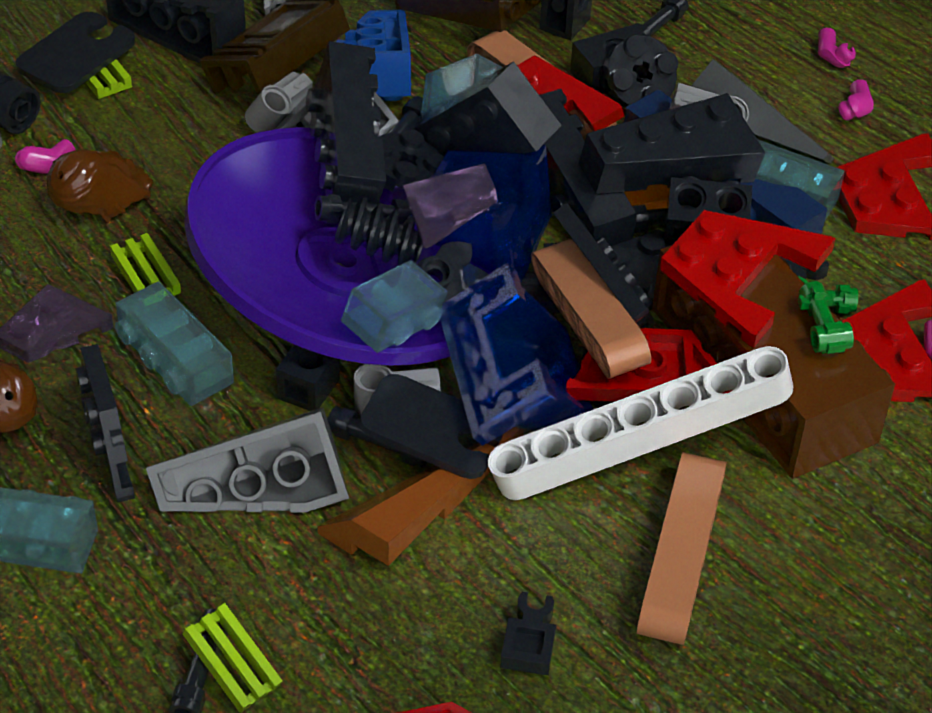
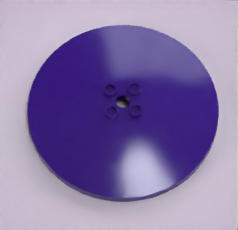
M280 128L244 136L217 150L198 170L191 184L185 207L184 226L191 253L201 272L229 304L258 326L279 338L307 350L345 361L388 366L413 365L447 358L464 351L482 339L498 321L510 292L508 274H512L511 259L506 242L486 209L471 193L445 173L438 190L431 195L424 197L406 196L408 189L395 186L393 192L385 188L383 189L379 203L391 205L393 199L414 202L417 207L414 230L418 231L426 222L430 223V232L418 262L424 258L435 256L440 247L449 242H466L472 245L470 264L487 272L497 283L485 297L475 301L477 317L470 320L449 316L439 308L434 297L426 296L416 288L413 282L414 261H411L401 270L398 268L397 254L388 263H384L382 261V248L372 257H369L366 254V242L356 251L350 248V235L341 244H337L335 242V234L339 223L331 224L316 220L314 213L316 198L318 195L325 196L326 193L325 189H321L319 186L321 166L320 163L315 162L316 139L311 137L310 128ZM427 275L430 280L440 282L436 276Z

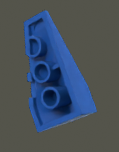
M369 10L357 21V30H349L345 33V40L338 39L336 42L375 48L376 60L372 64L369 74L377 75L378 89L376 93L382 100L398 101L403 99V96H411V52L405 10Z

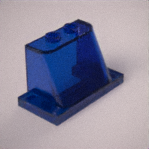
M542 145L537 152L526 154L447 151L436 173L430 176L427 189L423 195L419 196L415 208L417 231L426 222H429L430 232L426 241L438 247L449 242L470 243L472 245V258L470 262L496 274L498 297L515 298L531 263V253L536 251L552 216L546 145Z
M508 263L437 307L473 438L482 446L513 427L537 431L593 410L591 401L576 400L566 391V383L569 378L574 379L580 371L567 328L522 288L517 271Z

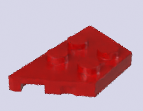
M640 328L650 348L651 364L608 379L590 353L587 352L581 362L580 371L574 379L569 378L566 383L565 400L618 401L718 363L711 354L702 349V343L692 330ZM733 390L725 391L722 394L729 393Z

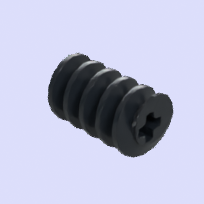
M363 196L356 205L351 204L350 198L338 225L335 242L341 244L350 235V248L356 251L366 242L367 256L372 257L382 248V261L384 263H388L397 254L399 269L403 270L411 261H414L415 269L430 232V223L426 222L416 231L414 230V216H409L401 225L399 224V210L394 209L387 218H384L382 203H378L369 212L367 211V197Z

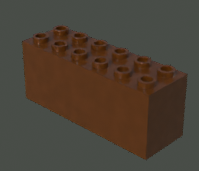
M671 246L660 249L652 310L668 329L692 330L702 343V349L711 354L717 363L766 346L777 347L786 354L794 387L792 395L779 405L743 417L742 419L792 479L879 443L895 383L892 381L889 373L881 369L865 351L863 345L855 339L853 347L845 349V352L832 354L814 352L810 341V330L812 326L817 325L813 316L810 317L808 311L801 310L798 305L799 290L805 284L791 270L785 259L774 255L741 295L775 312L773 325L753 348L741 340L742 332L732 324L725 326L715 317L716 310L703 299L696 301L660 270L661 258ZM831 312L834 321H839L837 316ZM775 374L768 375L766 377H773Z

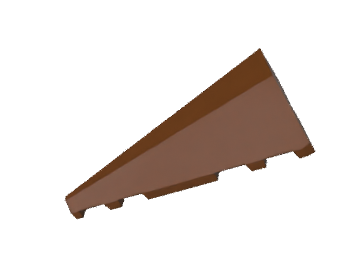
M518 423L505 428L499 445L524 436V425ZM482 440L467 449L481 451L490 455L495 447ZM434 465L317 526L318 534L351 555L360 548L389 566L437 516L445 519L491 471L487 467L481 477L467 479Z

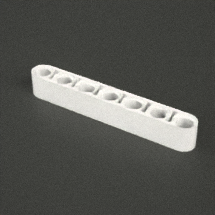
M761 347L502 443L490 453L488 467L502 495L508 499L520 500L771 408L786 401L793 392L794 387L787 356L777 347ZM775 374L773 377H766L768 375ZM733 390L729 393L722 394L725 391ZM684 406H689L686 409L678 410ZM641 422H646L643 425L635 426ZM604 437L603 439H601V440H599V441L593 442L594 440H596V439H598V438ZM561 453L560 455H558V456H556V457L550 458L551 456H553V455H555V454ZM514 469H518L517 471H515V472H513V473H509L510 471H512V470H514Z

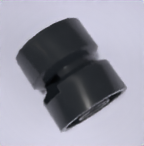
M0 71V127L10 133H23L31 127L38 116L41 105L40 95L35 89L14 80Z

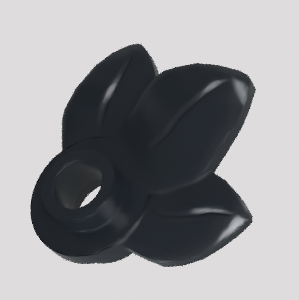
M449 242L442 245L435 256L419 261L413 271V282L421 293L434 297L439 308L444 313L463 320L475 319L477 317L475 301L485 297L497 283L487 272L470 264L472 245L466 242ZM427 275L436 276L440 282L430 280Z

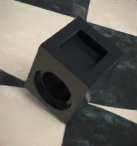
M294 344L276 368L278 399L309 411L319 409L340 380V359L325 356Z

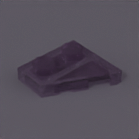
M485 163L403 185L406 199L424 248L431 247L498 201L495 186Z
M47 284L0 328V349L30 363L47 356L53 350L65 349L79 343L78 335L97 327H99L102 333L111 330L114 327L112 314Z

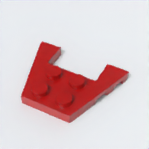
M536 55L517 65L539 95L562 89L567 98V102L564 104L567 113L575 109L592 131L606 128L625 117L622 106L618 102ZM515 155L485 159L489 181L495 192L525 175L523 167Z
M928 133L915 136L831 170L830 184L855 233L905 238L907 232L927 234L929 240H932V213H930L908 171L932 167V139Z
M704 210L662 256L660 270L696 301L703 299L716 310L715 317L725 326L729 324L735 326L742 332L741 340L754 348L773 325L775 312L742 297V293L774 255L781 256L816 272L833 251L836 238Z
M925 279L907 286L842 321V323H850L854 339L863 345L865 351L881 369L889 373L892 381L895 383L891 401L914 402L915 397H932V361L908 324L910 321L932 317V289Z

